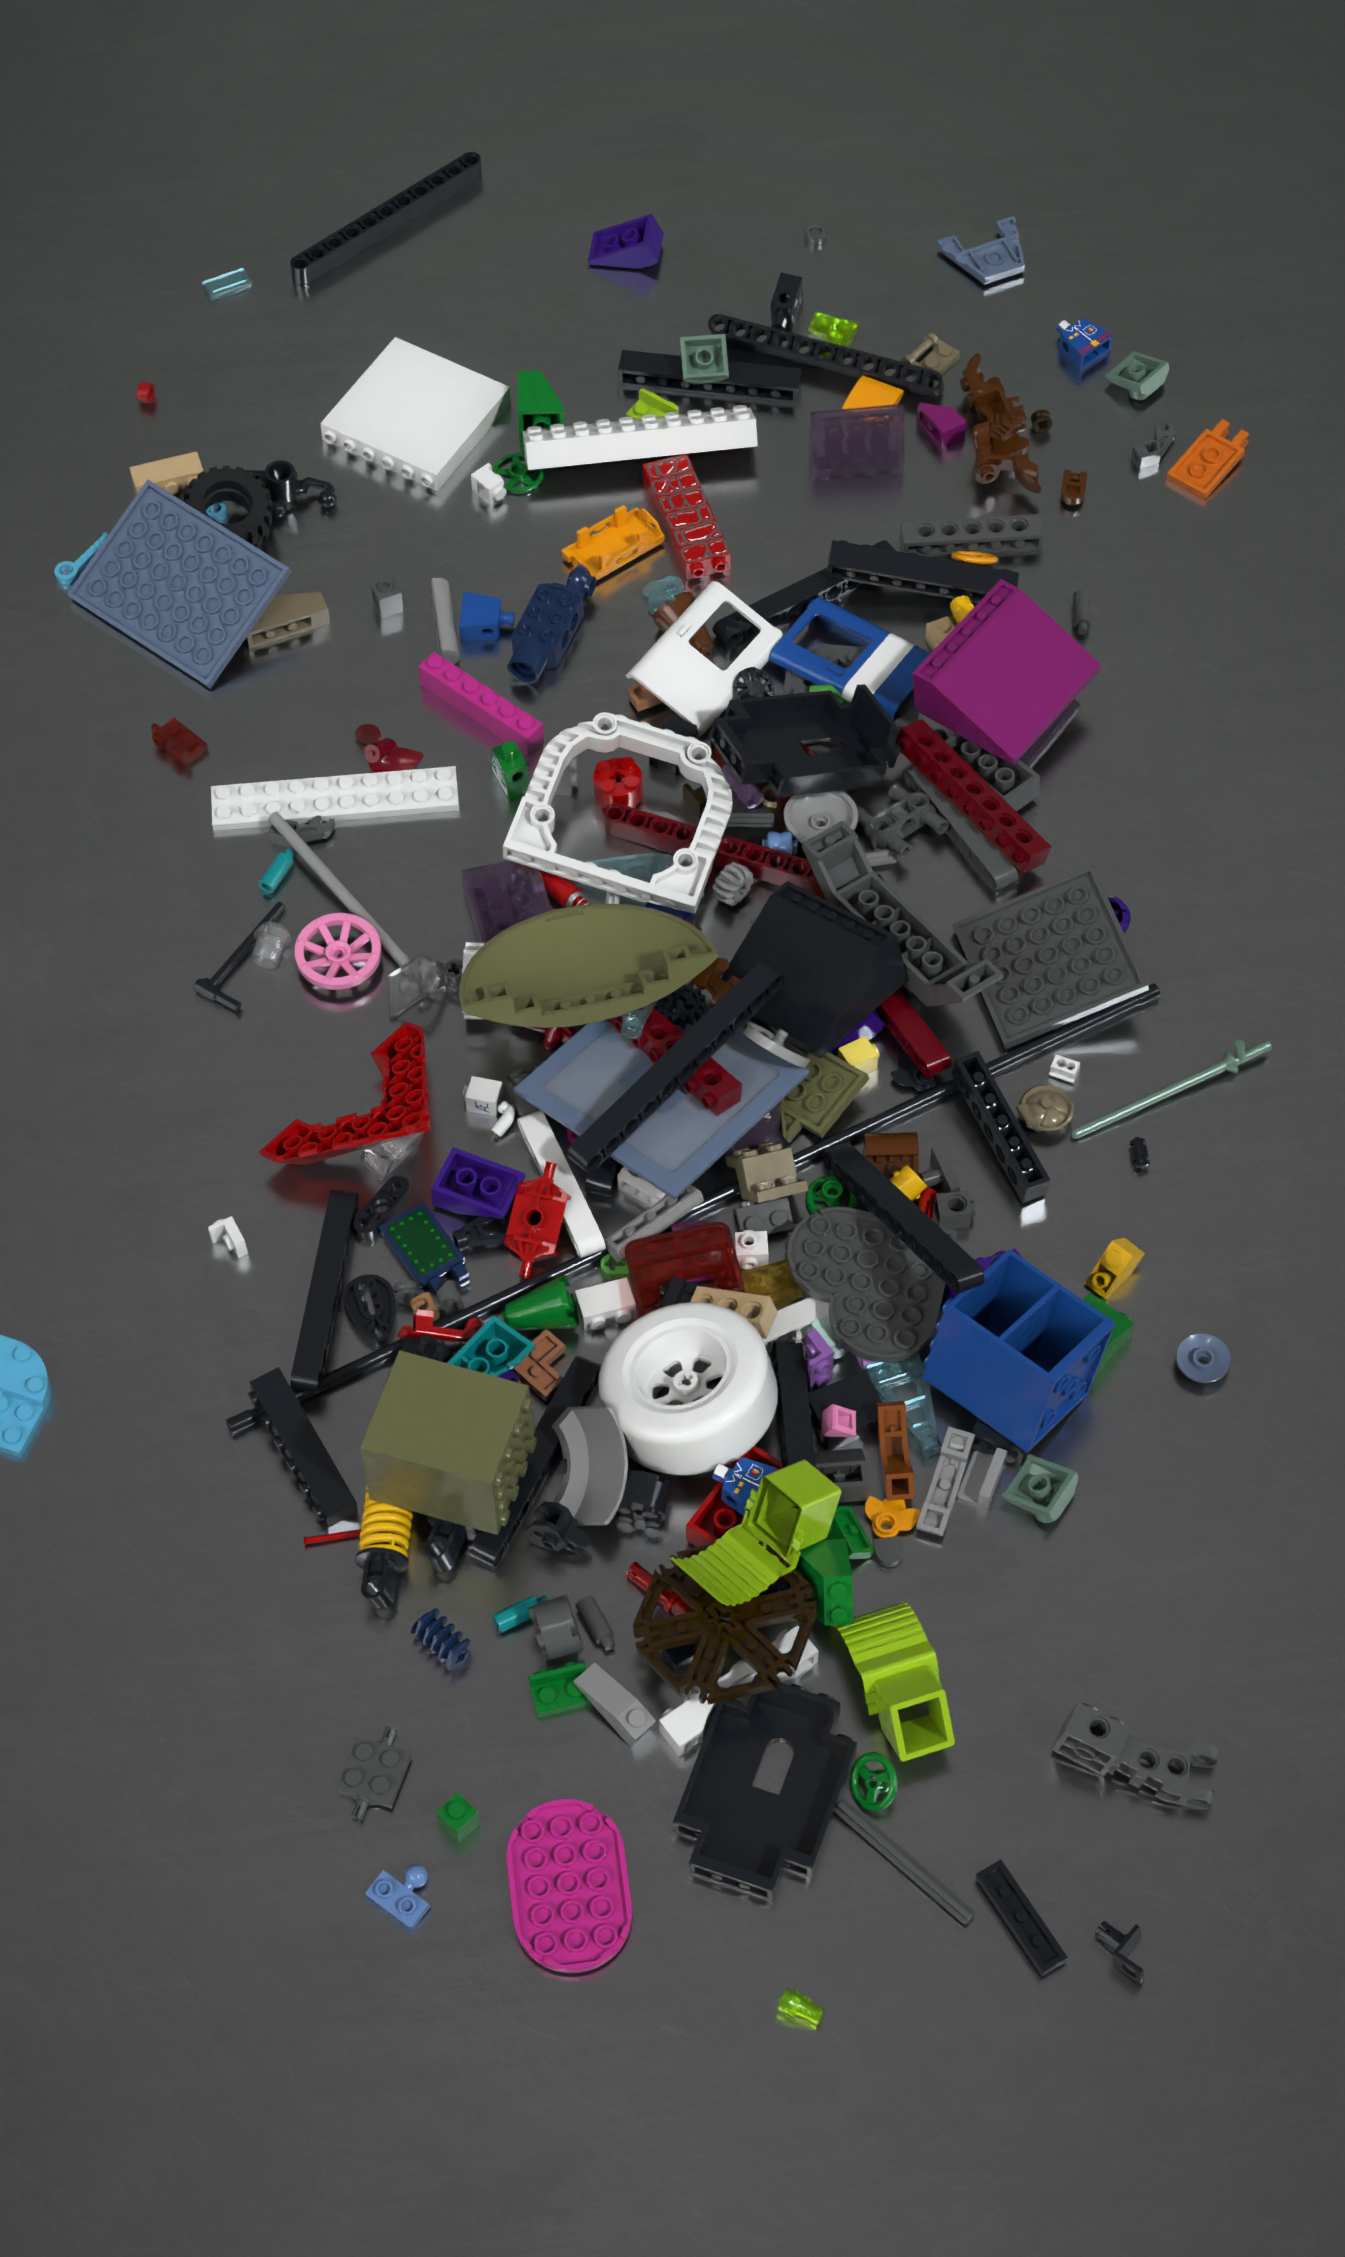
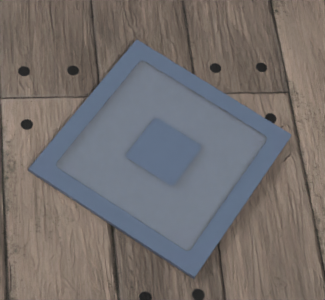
M706 1006V1012H705V1013H702V1017H703L708 1011H710L711 1008H709L708 1006ZM603 1020L586 1024L514 1088V1092L581 1136L655 1063L641 1049L636 1048L625 1035L617 1032L610 1022ZM687 1023L685 1029H682L680 1025L676 1027L686 1034L693 1026ZM740 1028L712 1058L742 1083L741 1101L719 1116H716L713 1112L704 1108L697 1098L687 1093L684 1087L681 1086L610 1157L675 1200L809 1075V1071L761 1047L741 1032L742 1028Z

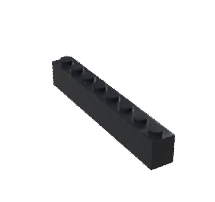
M622 350L618 367V386L798 405L802 369L728 361V379L718 383L692 384L683 381L681 356Z
M832 540L826 577L951 599L964 595L968 596L971 602L979 603L1000 579L1018 587L1019 573L1008 569L989 568L986 565H972L962 561H949L939 557H927L916 553L898 552L893 549L875 548L866 544H852L844 540Z

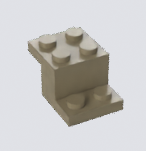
M773 1141L757 1144L758 1149L738 1148L733 1150V1155L725 1156L727 1167L736 1168L741 1197L744 1200L761 1203L808 1191L807 1181L797 1179L791 1147L782 1146V1143L773 1144Z

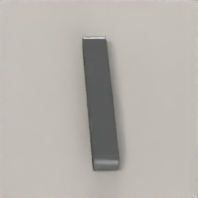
M914 765L903 770L904 780L912 792L927 794L930 804L935 807L936 813L949 821L946 834L992 890L997 891L1018 879L1017 871L1011 861Z

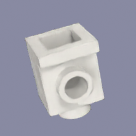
M487 463L471 474L472 491L487 504L492 505L505 497L507 490L503 487L504 481L499 474H495L492 471L491 464Z

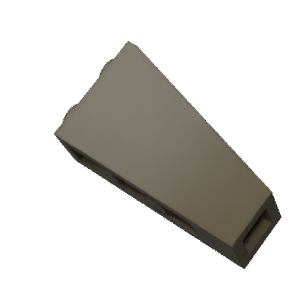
M321 592L276 595L246 637L245 641L248 648L251 649L329 625V611Z

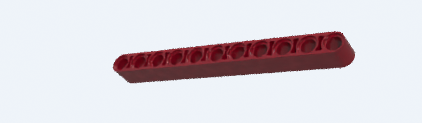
M618 803L607 805L603 812L605 830L608 834L675 854L679 849L689 848L698 828ZM723 835L712 866L724 869L727 864L730 865L735 862L748 868L753 873V878L779 886L789 881L825 899L807 859Z

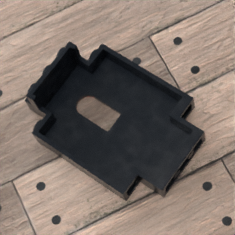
M866 684L856 686L851 704L841 705L831 690L730 700L725 717L714 719L709 739L741 785L768 782L778 798L880 786L886 769L894 768L901 749L896 743L899 732L898 727ZM835 742L841 745L845 752L809 757L801 747V744Z
M782 1682L779 1687L774 1685L775 1690L751 1695L747 1706L737 1699L717 1703L673 1820V1832L697 1840L689 1861L690 1874L772 1902L784 1870L810 1879L813 1878L837 1804L842 1796L857 1751V1742H854L852 1738L843 1734L833 1735L840 1715V1702L827 1694H814L800 1685H787ZM778 1740L788 1743L794 1752L779 1795L752 1786L767 1746Z

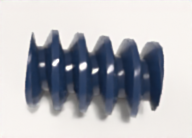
M435 1608L421 1616L412 1626L410 1633L415 1634L418 1641H423V1646L430 1649L432 1655L438 1656L439 1662L446 1664L447 1670L453 1671L463 1665L468 1659L470 1651L467 1648L470 1645V1640L466 1638L460 1642L463 1636L461 1631H457L452 1635L455 1625L451 1623L444 1627L447 1617L442 1616L437 1619L440 1610Z

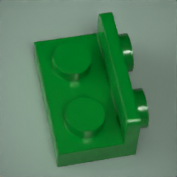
M837 1506L828 1536L824 1540L846 1539L849 1560L869 1559L875 1553V1550L852 1507Z
M570 1662L561 1668L554 1670L541 1669L529 1676V1687L537 1718L593 1705L573 1683L586 1670L584 1663Z

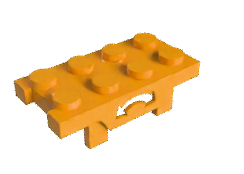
M622 505L614 510V514L590 528L585 526L576 531L577 541L562 549L561 552L562 557L568 563L571 562L574 566L578 564L584 565L589 570L591 576L596 577L597 581L665 542V535L662 533L658 522L644 508L639 510L636 507L627 512V507ZM603 529L602 531H600V532H598V533H596V534H591V536H590V534H589V533H591L592 531H599V530Z

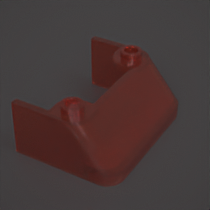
M712 1222L636 1239L629 1242L625 1247V1257L639 1318L644 1316L643 1308L654 1306L659 1302V1286H663V1284L668 1285L673 1276L686 1281L712 1275L716 1287L724 1290L737 1288L738 1292L745 1293L731 1231L728 1225L723 1222Z

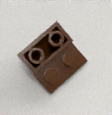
M917 1132L863 1134L864 1157L884 1176L890 1179L893 1176L892 1173L900 1170L905 1164L919 1176Z

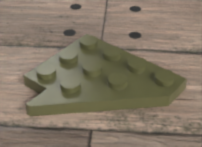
M796 1046L806 1053L811 1060L805 1068L809 1071V1075L780 1101L783 1137L786 1142L790 1143L802 1127L823 1138L869 1080L867 1073L829 1052L818 1058Z

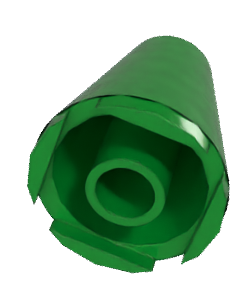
M565 1275L559 1276L506 1304V1310L502 1311L504 1323L515 1331L573 1329L579 1327L577 1324L579 1321L573 1293L570 1294V1291H566L565 1288L570 1286Z

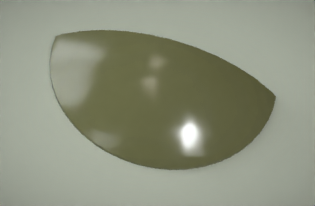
M590 904L561 908L516 923L484 944L471 958L462 974L459 985V1001L461 1010L470 1015L514 1026L550 1028L595 1023L635 1011L671 994L695 978L711 965L719 955L712 942L700 930L674 915L659 910L625 904Z

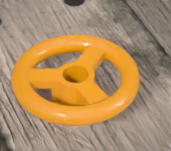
M955 551L951 554L952 559L965 562L966 564L983 565L998 562L997 556L988 553Z

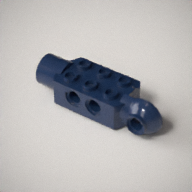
M578 564L575 570L570 572L566 585L545 583L537 586L511 636L513 655L507 665V669L515 679L523 683L532 684L537 682L543 669L558 667L584 617L583 598H590L596 587V577L591 576L589 570L584 565Z

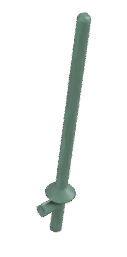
M1236 1040L1234 1042V1056L1226 1050L1221 1062L1081 1125L1071 1131V1137L1073 1139L1083 1137L1226 1070L1238 1074L1237 1065L1271 1050L1272 1045L1266 1040L1245 1050V1042L1243 1040Z

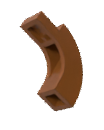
M904 1401L877 1403L878 1450L887 1501L915 1499L914 1472L910 1463L907 1441L906 1404Z

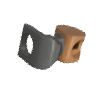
M452 1280L444 1283L437 1291V1296H431L430 1292H425L410 1301L414 1315L417 1309L433 1311V1322L438 1319L439 1310L447 1308V1301L454 1302L458 1311L465 1309L455 1282Z

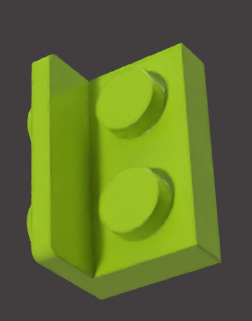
M641 388L639 390V400L626 413V417L642 419L643 415L649 414L661 417L669 412H677L679 415V407L673 402Z

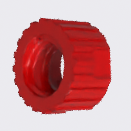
M145 381L140 382L136 398L140 402L150 404L155 394V385Z

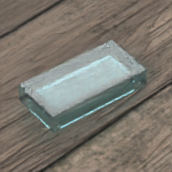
M244 268L202 282L203 288L211 302L252 288V282Z

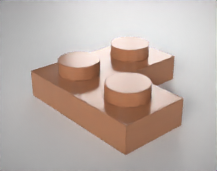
M548 1329L544 1330L532 1341L535 1344V1348L518 1366L511 1369L544 1401H547L555 1394L563 1379L549 1365L566 1351V1346Z

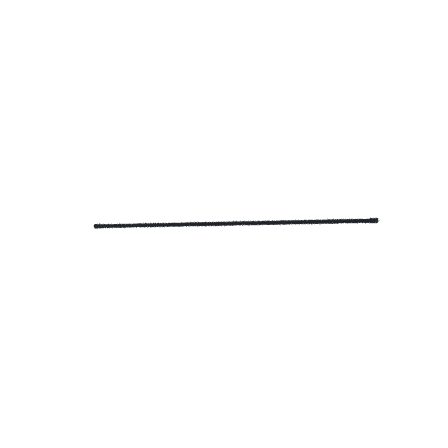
M1155 983L1148 985L1149 990L1083 1017L986 1063L993 1075L1130 1009L1159 998L1161 996L1160 990ZM954 1079L947 1081L793 1154L795 1168L821 1156L824 1149L845 1141L851 1142L863 1136L864 1133H870L959 1091L957 1083ZM738 1180L703 1196V1203L675 1223H679L741 1194ZM607 1249L583 1258L579 1256L571 1258L433 1323V1326L457 1328L467 1323L471 1318H478L559 1276H567L599 1261L610 1253ZM399 1339L323 1375L320 1392L397 1356L406 1339ZM293 1391L299 1402L317 1394ZM258 1406L226 1419V1424L233 1435L260 1421L263 1413Z

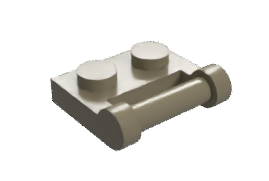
M930 332L910 354H906L901 359V362L935 370L942 376L960 359L961 352L939 340L936 334ZM930 347L934 349L920 363L916 361Z

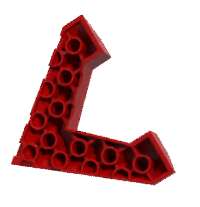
M405 1022L370 1053L383 1077L382 1090L384 1098L381 1099L380 1106L370 1108L371 1113L357 1117L356 1113L336 1118L337 1123L323 1126L322 1123L309 1125L295 1119L263 1147L259 1154L275 1163L308 1165L429 1131L430 1115L425 1040L422 1027Z

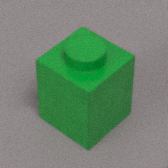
M458 1792L436 1812L438 1825L458 1844L480 1825L478 1811Z

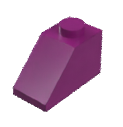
M927 403L918 404V423L941 449L965 439L966 420L954 408Z

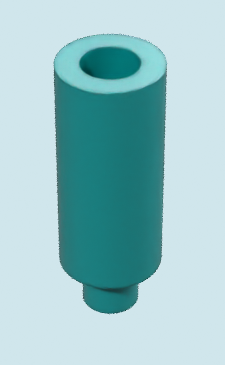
M286 849L284 853L280 852L275 857L258 882L261 890L269 894L275 891L294 863L292 858L295 853L291 849Z
M544 1595L537 1599L531 1596L492 1614L498 1631L503 1633L530 1620L531 1616L528 1608L548 1601L546 1596Z

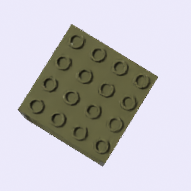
M399 1350L360 1447L370 1499L498 1535L501 1525L506 1526L508 1522L510 1501L515 1502L517 1498L519 1477L525 1476L528 1467L526 1458L528 1453L534 1452L537 1437H534L536 1425L532 1423L534 1418V1411L531 1410L533 1398L530 1397L529 1385Z

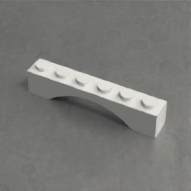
M797 1625L791 1630L786 1629L782 1631L772 1644L783 1654L789 1652L793 1646L799 1626ZM809 1639L797 1670L795 1671L790 1666L792 1676L789 1677L786 1673L780 1672L777 1674L779 1678H796L818 1663V1650ZM741 1660L731 1667L729 1673L719 1677L718 1685L722 1688L750 1683L757 1672L749 1664ZM694 1692L690 1700L685 1699L684 1703L676 1709L670 1708L665 1711L659 1720V1732L679 1758L703 1742L706 1729L717 1706V1703L708 1705L707 1700L704 1704H701L699 1701L700 1692Z

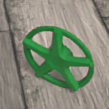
M514 453L501 458L495 464L493 472L510 477L507 484L503 486L507 492L521 493L538 487L543 480L544 469H540V475L534 482L528 477V474L538 469L528 470L527 466L521 463L519 457H525V454ZM512 458L513 464L510 465L509 469L498 468L503 461ZM518 481L529 485L521 488L513 487Z

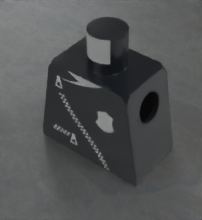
M781 272L771 301V327L784 330L785 327H794L803 306L802 277Z

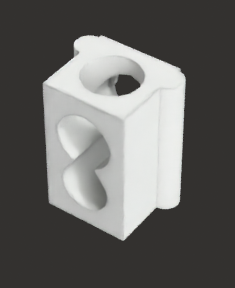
M1056 1054L1049 1076L1074 1084L1080 1070V1062Z

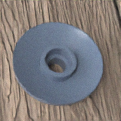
M1199 1333L1188 1336L1180 1343L1176 1353V1362L1181 1372L1189 1379L1201 1383H1210L1221 1379L1228 1372L1231 1364V1354L1226 1344L1219 1338L1210 1334ZM1203 1360L1207 1364H1200L1198 1361Z

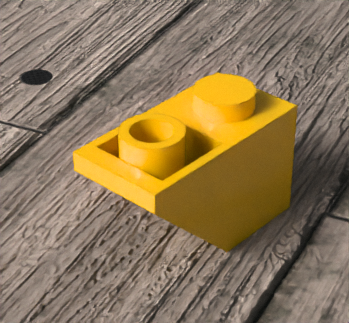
M1126 1238L1112 1240L1084 1284L1104 1299H1107L1132 1274L1145 1253Z

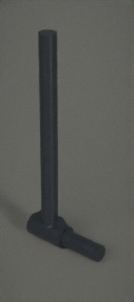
M277 902L211 979L199 978L195 982L193 990L237 1012L241 1008V1002L222 993L220 983L284 911L285 905Z

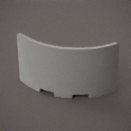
M608 1405L567 1407L552 1425L562 1447L563 1459H567V1474H563L559 1491L553 1502L560 1503L569 1509L573 1518L578 1520L576 1526L608 1525L619 1508L627 1481L628 1455L624 1433L615 1412Z

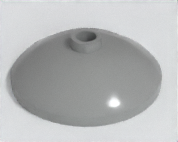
M843 791L791 796L784 809L785 826L788 832H791L792 836L801 843L841 821L845 822L853 831H855L858 823L857 806L852 798Z

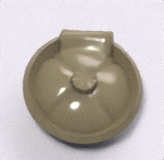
M1038 1085L1030 1088L1022 1095L1019 1105L1016 1106L1020 1118L1026 1124V1127L1036 1132H1049L1063 1128L1070 1122L1074 1113V1105L1070 1096L1062 1089L1052 1085Z

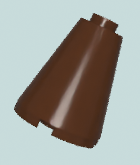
M691 592L675 595V601L670 604L668 601L664 602L654 613L655 625L664 633L695 600ZM704 623L691 637L689 644L707 658L712 653L713 643Z

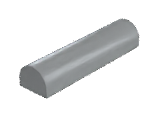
M432 578L430 600L438 654L452 664H455L459 661L460 655L449 583L443 578Z
M690 1185L675 1200L668 1195L606 1238L604 1240L606 1249L617 1262L622 1261L703 1203L704 1198L701 1191Z

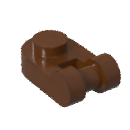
M1064 470L1061 499L1064 503L1077 505L1083 501L1088 472L1077 474L1071 473V470Z

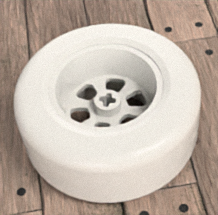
M703 1302L668 1305L649 1312L631 1323L609 1347L602 1361L598 1378L601 1405H608L615 1412L624 1433L627 1455L645 1468L671 1475L706 1473L715 1470L719 1464L726 1466L739 1459L756 1445L769 1428L778 1400L777 1380L764 1341L755 1327L746 1318L731 1309ZM722 1377L714 1389H707L709 1381ZM663 1387H669L668 1395L655 1399Z

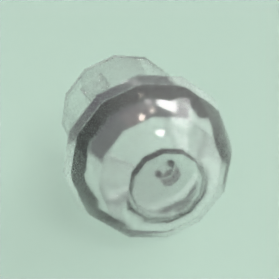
M265 922L253 934L256 942L250 960L261 968L277 970L284 951L291 947V936L289 930L283 925L275 922Z

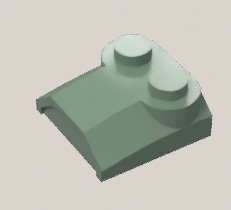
M725 334L680 337L683 381L692 384L718 383L729 378Z
M1132 351L1128 357L1109 373L1105 374V379L1128 389L1131 398L1144 400L1166 381L1170 370L1169 363Z
M1028 1454L1027 1460L1005 1493L1001 1495L1002 1499L1034 1513L1036 1519L1040 1522H1053L1060 1517L1075 1494L1078 1482L1077 1471Z

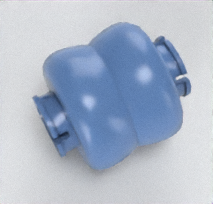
M771 831L767 834V839H762L763 847L790 855H797V840H792L791 832L778 833Z

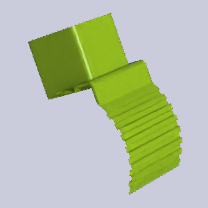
M805 1459L763 1476L758 1492L754 1489L750 1492L751 1496L746 1502L747 1504L744 1508L746 1511L742 1523L729 1529L720 1539L715 1541V1544L707 1547V1550L701 1551L698 1555H693L690 1558L686 1557L683 1560L674 1557L670 1559L716 1600L726 1606L741 1605L745 1601H750L753 1597H757L762 1591L768 1589V1586L773 1584L779 1577L792 1572L797 1566L801 1554L800 1550L827 1538L841 1496V1489ZM767 1544L791 1566L787 1568L779 1561L778 1557L770 1554L766 1550Z
M903 1601L853 1617V1624L830 1625L831 1627L834 1626L841 1633L854 1664L862 1677L869 1715L878 1713L881 1729L901 1761L905 1762L955 1744L946 1693L939 1679L936 1653L928 1642L918 1617L907 1602ZM927 1701L930 1714L900 1723L898 1710Z

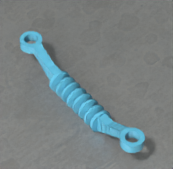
M223 501L214 503L206 510L207 514L218 522L224 520L227 515L226 506ZM213 509H219V510H220V511L217 512V513H211V512H210V511L213 510ZM107 532L102 533L99 540L75 562L64 561L57 564L54 573L56 580L60 584L69 585L77 581L79 575L84 571L107 538ZM64 571L72 572L69 575H62Z

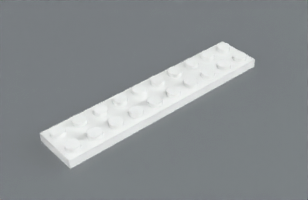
M456 766L211 786L213 831L270 827L272 824L268 818L274 812H278L285 820L306 824L310 823L317 815L321 816L322 822H328L329 818L335 819V821L459 811Z

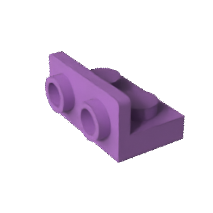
M814 1328L806 1333V1344L804 1346L805 1366L808 1369L807 1387L810 1391L817 1387L822 1388L826 1386L832 1379L834 1352Z

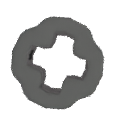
M450 960L444 967V972L447 976L445 980L446 987L453 992H459L463 961Z

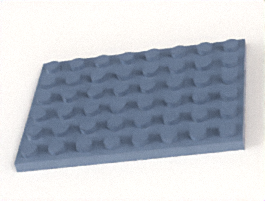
M147 479L69 590L67 596L211 689L290 576L292 570Z

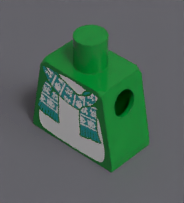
M507 741L491 749V770L508 800L512 801L525 796L530 784L527 762L514 741ZM516 775L517 780H512V776Z

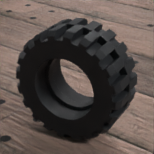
M223 466L221 469L212 467L209 468V472L202 471L197 475V479L191 480L189 488L185 490L183 502L210 519L212 518L207 514L206 510L214 503L220 501L238 503L249 513L244 520L233 524L212 520L258 549L262 546V541H266L269 536L273 511L271 494L265 488V483L261 479H255V474L250 471L245 473L243 468L236 467V469H231L230 466Z

